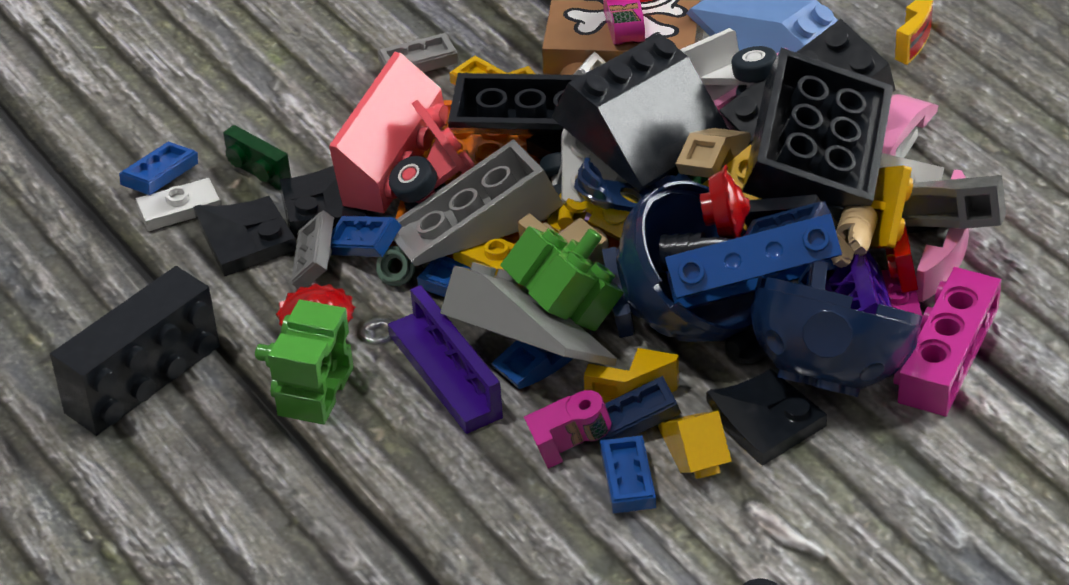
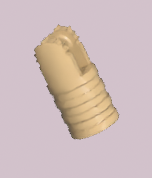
M846 206L843 209L836 229L842 256L831 258L833 265L840 268L846 267L851 263L854 254L863 256L868 252L878 221L877 213L873 207Z

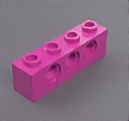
M954 267L947 281H940L935 294L934 307L928 306L924 312L916 348L906 363L894 374L893 383L899 385V404L947 416L999 309L1002 279Z

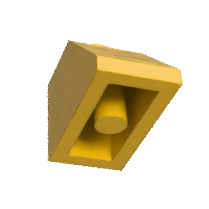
M719 411L695 413L658 424L659 431L680 473L694 472L695 479L721 473L719 465L732 462Z

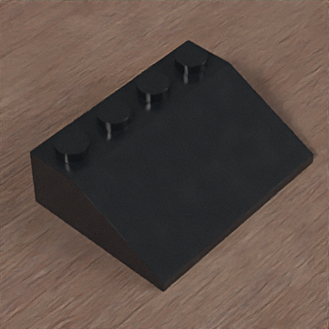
M660 33L569 82L551 117L638 192L678 169L676 162L690 133L711 128L729 130L689 57L678 49L673 41L665 38Z
M781 47L766 78L742 192L761 199L817 195L820 201H825L827 206H871L875 196L893 85ZM813 165H818L817 175H814L812 172Z

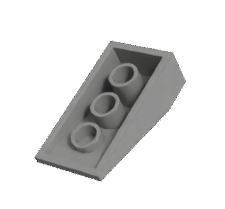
M513 139L396 219L402 227L393 241L414 266H418L486 243L489 240L519 232L518 221L529 213L541 222L548 219L554 211L564 204L542 167Z
M472 262L471 269L458 266L453 267L441 314L564 357L615 367L617 358L571 318L568 317L565 320L548 313L528 294L529 290L525 286L518 284L504 269L498 268L497 275H495V268Z

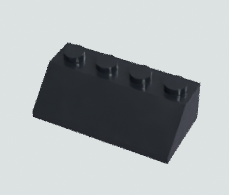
M458 73L448 127L456 133H472L476 135H561L564 128L551 117L567 84L582 75Z

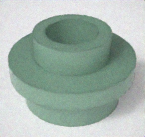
M398 246L389 247L383 257L377 258L376 272L379 278L388 285H404L411 280L415 273L416 266L410 262ZM395 259H399L402 262V270L397 274L391 269V264Z

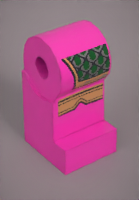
M603 0L604 14L613 44L617 45L631 41L644 42L645 25L640 0Z
M585 390L572 396H567L524 416L548 469L563 462L560 453L584 441L601 439L609 432L612 425L610 415L601 395L593 390Z

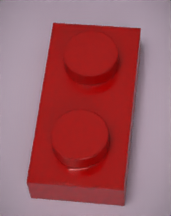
M905 224L903 235L896 242L895 247L885 248L891 279L899 278L902 293L918 290Z

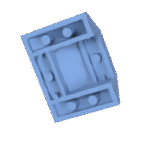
M702 0L686 13L709 36L728 28L734 30L737 36L739 51L753 46H765L772 48L776 53L780 51L781 47L797 52L838 21L832 11L817 0Z

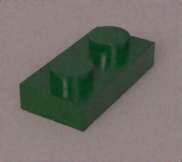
M232 125L223 132L226 147L225 154L228 162L233 166L256 176L260 181L267 182L279 190L280 179L291 178L288 153L236 125Z

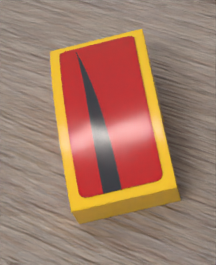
M915 0L906 7L905 24L896 30L895 60L908 65L924 47L932 26L933 0Z

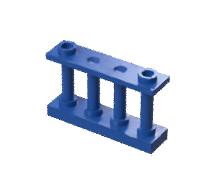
M830 213L665 257L668 267L666 276L674 304L680 302L687 309H692L755 292L758 277L765 279L769 277L788 282L798 281L811 263L823 261L828 263L827 273L836 271L837 266L833 265L831 258L842 256V251Z

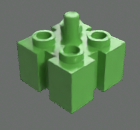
M528 226L500 265L518 284L525 286L529 290L528 294L548 313L565 320L569 317L576 324L592 331L598 329L624 294L613 282L615 275L604 265L598 262L593 263L589 259L593 250L602 239V236L593 229H588L579 242L571 239L568 243L552 229L547 228L544 233Z
M299 299L291 315L285 316L281 333L276 342L270 345H257L255 358L265 361L266 366L270 368L272 378L270 393L275 398L278 416L325 425L336 403L335 394L337 390H343L354 369L351 344H346L345 340L349 333L346 308Z

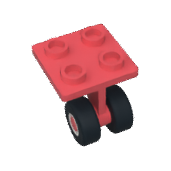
M418 99L411 104L433 133L436 140L427 159L422 156L405 158L390 173L389 186L396 197L404 202L407 211L446 186L445 181L459 171L463 174L475 166L465 150L458 155L457 151L462 147L448 127L443 131L440 130L446 124L432 106L425 110Z

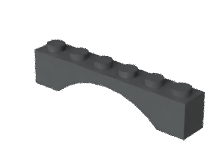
M1002 175L913 183L911 196L905 202L902 213L906 227L966 229L1001 226L1006 216Z

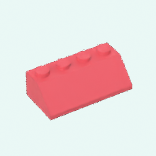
M394 52L329 145L342 206L385 213L393 199L397 198L389 186L391 171L405 158L422 156L425 151L429 150L435 137L411 103L418 99L425 110L432 106L446 124L448 108L444 105L441 88L402 53Z

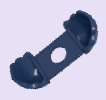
M585 157L584 163L578 170V178L575 180L574 189L580 197L598 208L631 212L637 203L628 201L620 192L630 193L640 201L644 196L667 183L693 181L685 174H678L677 176L668 174L641 192H638L629 183L603 179L599 169L590 162L591 158Z

